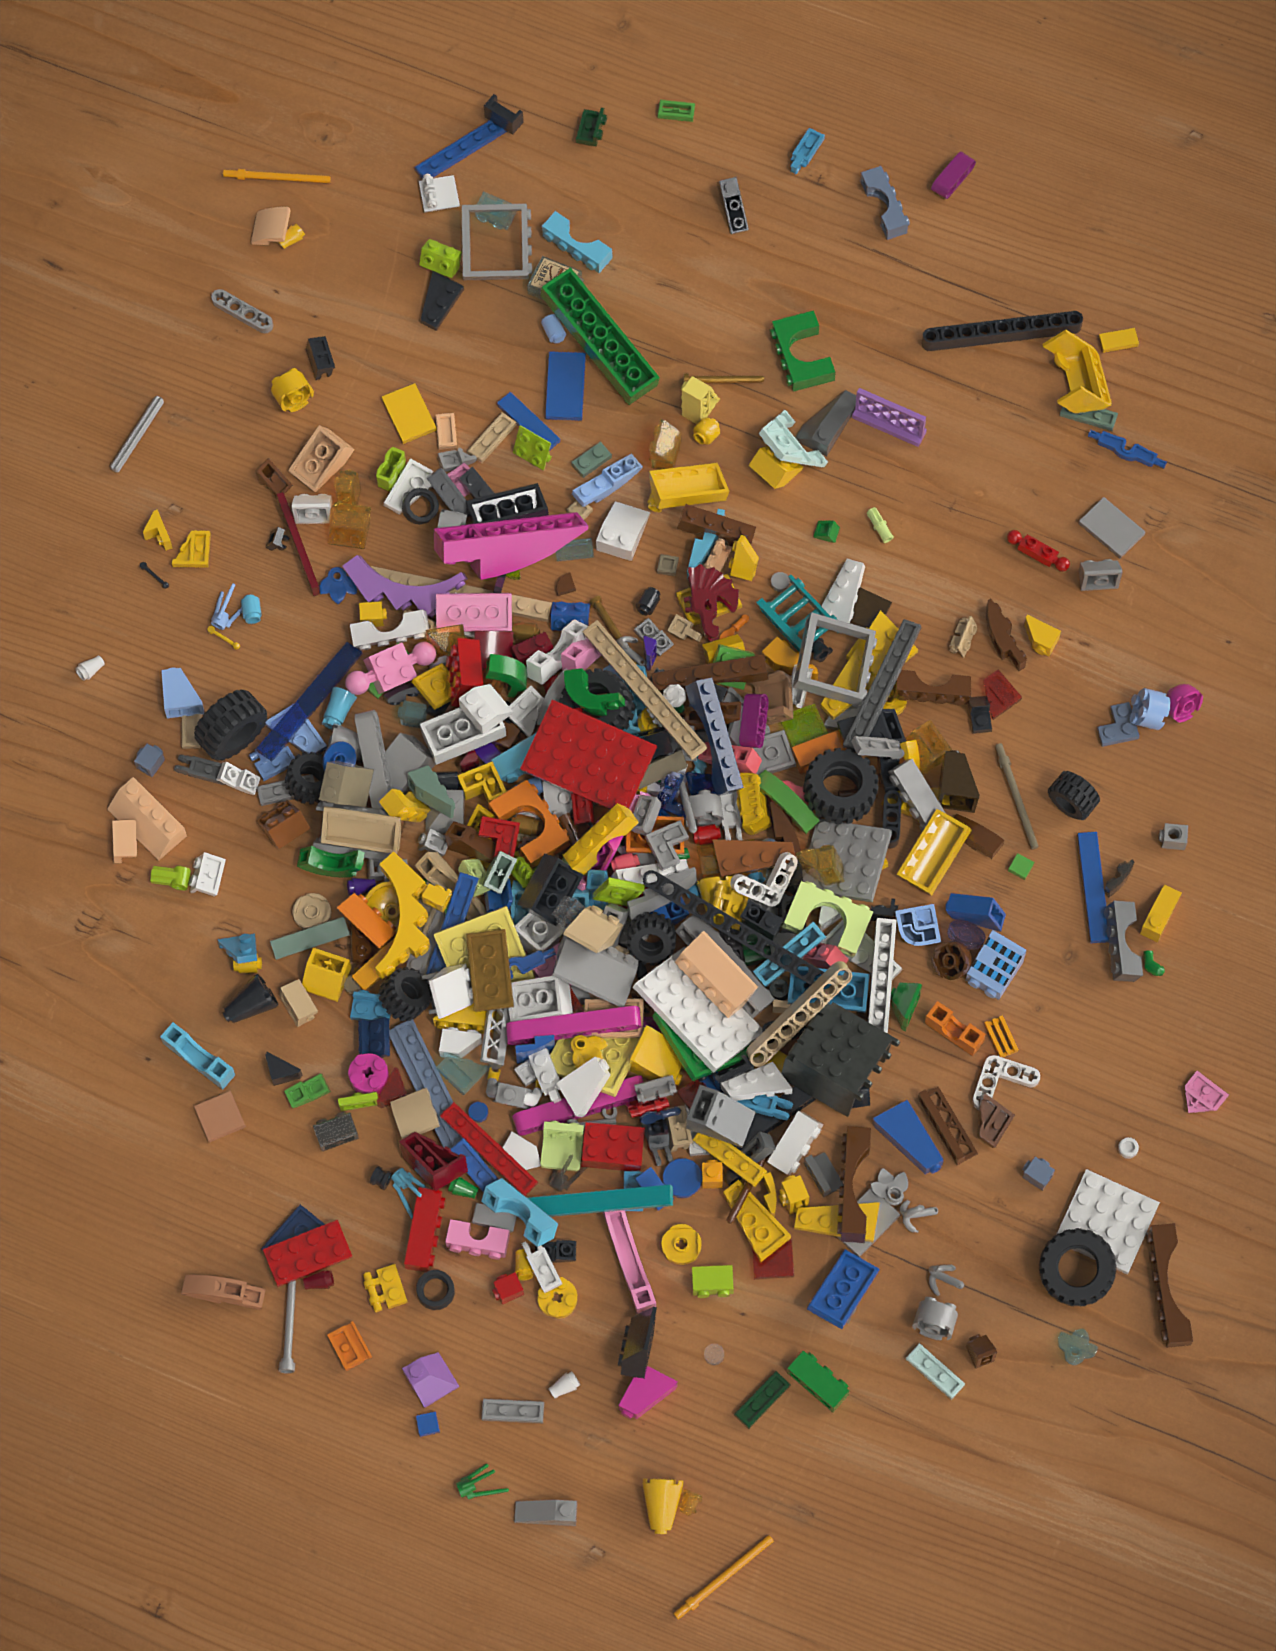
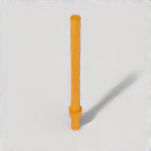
M245 169L223 171V177H234L238 180L250 178L317 183L331 182V176L246 171Z
M771 1536L765 1537L694 1597L690 1596L685 1600V1604L673 1613L677 1620L690 1610L696 1609L699 1606L698 1603L773 1543L774 1540Z

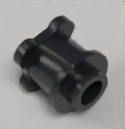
M818 638L813 642L811 651L814 654L813 659L823 662L833 652L831 647L828 648L824 644L822 638Z

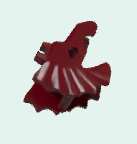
M702 564L693 568L689 567L688 582L691 596L685 597L684 603H689L691 606L685 607V613L693 614L700 619L703 636L709 642L719 640V626L713 624V620L717 617V602L722 603L734 613L738 607L739 589L733 588L732 579H726L723 573L716 570L715 567L708 569L703 567Z

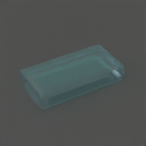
M592 538L572 540L556 551L557 561L594 558Z

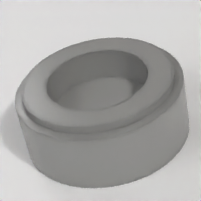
M778 572L772 576L771 586L775 591L783 592L789 587L790 580L787 574Z

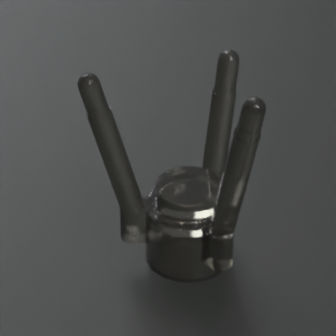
M570 1155L561 1172L558 1169H553L548 1179L550 1181L548 1185L559 1192H562L563 1189L568 1190L570 1185L588 1167H582L567 1181L568 1177L564 1173L573 1159V1155Z

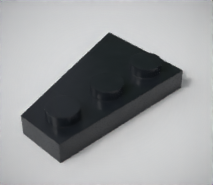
M433 271L421 316V324L437 331L464 291V286Z

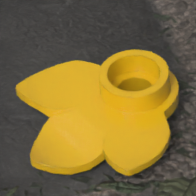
M583 1035L575 1036L571 1041V1049L574 1052L572 1056L573 1064L579 1068L594 1057L601 1058L602 1060L603 1056L600 1050L608 1046L607 1042L599 1036L588 1038ZM583 1042L584 1046L578 1047L577 1043Z

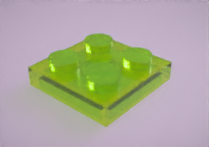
M815 703L793 711V719L781 722L792 747L828 734Z

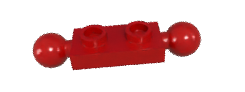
M1017 530L1008 532L1007 541L1012 545L1019 544L1017 550L1048 567L1052 563L1055 564L1058 571L1064 572L1069 569L1070 561L1066 557L1058 558L1059 552L1028 534L1022 538L1021 533Z

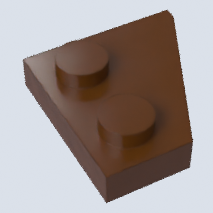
M985 1093L980 1098L977 1137L990 1147L995 1148L1015 1114Z

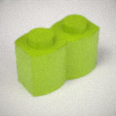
M391 447L387 451L385 462L377 470L378 487L389 492L392 490L398 480V476L401 475L406 467L404 451L395 447Z

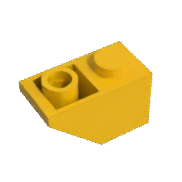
M741 535L739 540H735L732 551L735 552L734 558L731 557L729 568L731 569L730 576L752 581L756 573L759 557L746 537Z

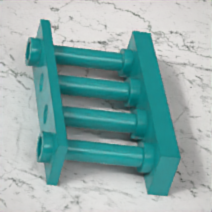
M790 574L788 576L791 582L789 588L771 602H766L761 598L756 603L759 610L800 653L802 640L798 637V632L805 627L806 619L810 614L794 627H789L786 624L791 616L809 603L815 609L812 613L838 619L833 614L830 616L806 591L804 583L799 578L795 579ZM795 591H798L803 596L802 599L783 614L780 613L778 615L775 612L776 607ZM819 627L815 631L814 641L829 629Z

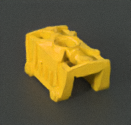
M740 773L744 788L737 791V806L740 817L743 819L742 828L749 835H754L771 827L772 819L768 813L767 798L760 792L759 785L761 784V779L759 775L755 773Z

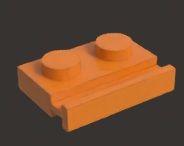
M353 1321L327 1334L346 1371L372 1358Z

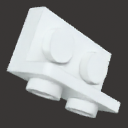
M205 852L196 857L193 864L195 872L189 880L190 892L199 891L215 897L218 893L226 859Z

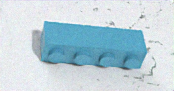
M536 733L492 759L502 781L512 783L526 773L520 770Z
M812 922L784 945L783 948L803 958L827 937L816 923ZM784 954L781 957L783 965H789L792 961L789 954ZM767 959L753 972L763 985L767 987L787 970Z

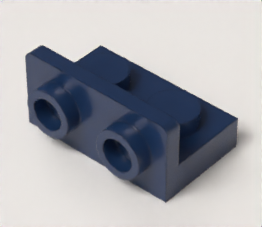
M382 1017L371 1021L360 1019L358 1028L359 1055L375 1054L381 1058L390 1056L389 1018Z

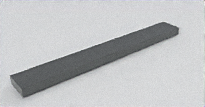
M903 619L843 743V748L855 751L851 742L853 737L870 736L921 630L920 624Z

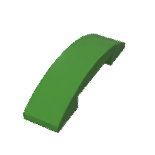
M764 770L759 775L761 779V784L759 785L760 792L764 796L768 795L792 818V822L805 834L819 823L817 816L785 783L767 770Z

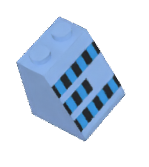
M992 930L969 969L966 981L973 988H980L985 991L984 993L988 997L999 1000L1023 964L1026 949Z

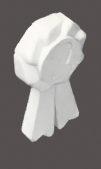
M678 684L669 685L663 691V696L672 707H679L686 700V691ZM647 709L651 718H654V715ZM655 718L653 721L654 724H659V726L662 727L660 722Z

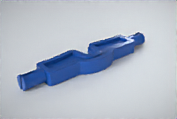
M1092 429L1088 434V437L1098 440V445L1114 451L1121 459L1138 461L1149 467L1157 465L1163 469L1167 464V461L1157 458V453L1139 444H1134L1131 450H1125L1127 442L1125 438L1102 431L1100 434Z
M551 948L544 952L538 950L524 957H510L511 979L514 977L511 966L516 965L520 972L525 974L535 967L545 964L546 959L557 955L555 949Z

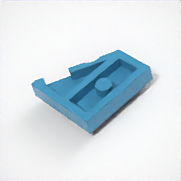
M242 934L241 936L218 939L219 948H224L226 954L233 957L234 961L238 964L257 961L255 934Z

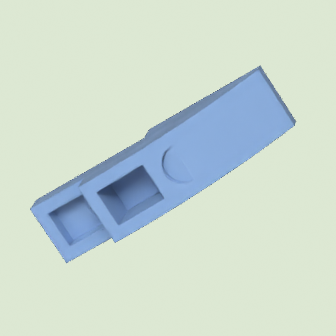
M630 454L603 469L602 474L574 489L572 495L582 507L593 501L598 503L628 482L643 466Z

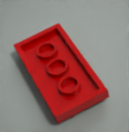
M338 1220L263 1249L277 1287L353 1258Z

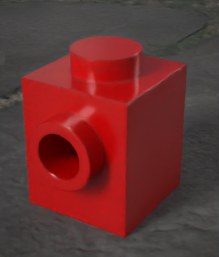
M516 1272L508 1276L503 1274L493 1282V1295L496 1301L500 1299L502 1305L524 1295V1290Z

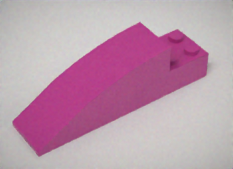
M577 512L434 528V550L443 563L470 562L474 572L480 580L519 570L552 555L588 530V525Z

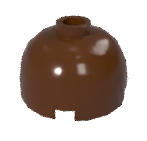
M947 941L937 946L934 951L936 953L935 957L932 958L933 967L942 978L944 977L948 980L962 978L972 966L971 952L961 942Z

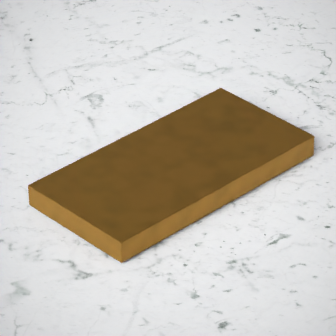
M506 930L466 934L474 1011L481 1012L513 1008L514 1001Z

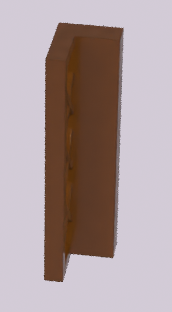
M939 1086L928 1092L926 1089L919 1092L918 1100L956 1165L978 1155L977 1150ZM937 1093L941 1100L939 1106L933 1103L930 1096ZM940 1111L949 1113V1123L943 1120L939 1113ZM950 1127L959 1130V1139L953 1137L949 1130ZM959 1145L968 1146L971 1153L964 1155Z

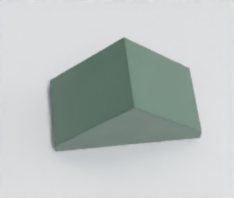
M499 851L487 868L483 886L501 894L517 859Z

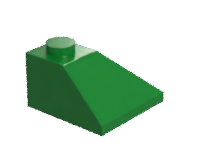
M899 982L898 987H894L891 992V1007L901 1029L905 1032L920 999L922 984Z

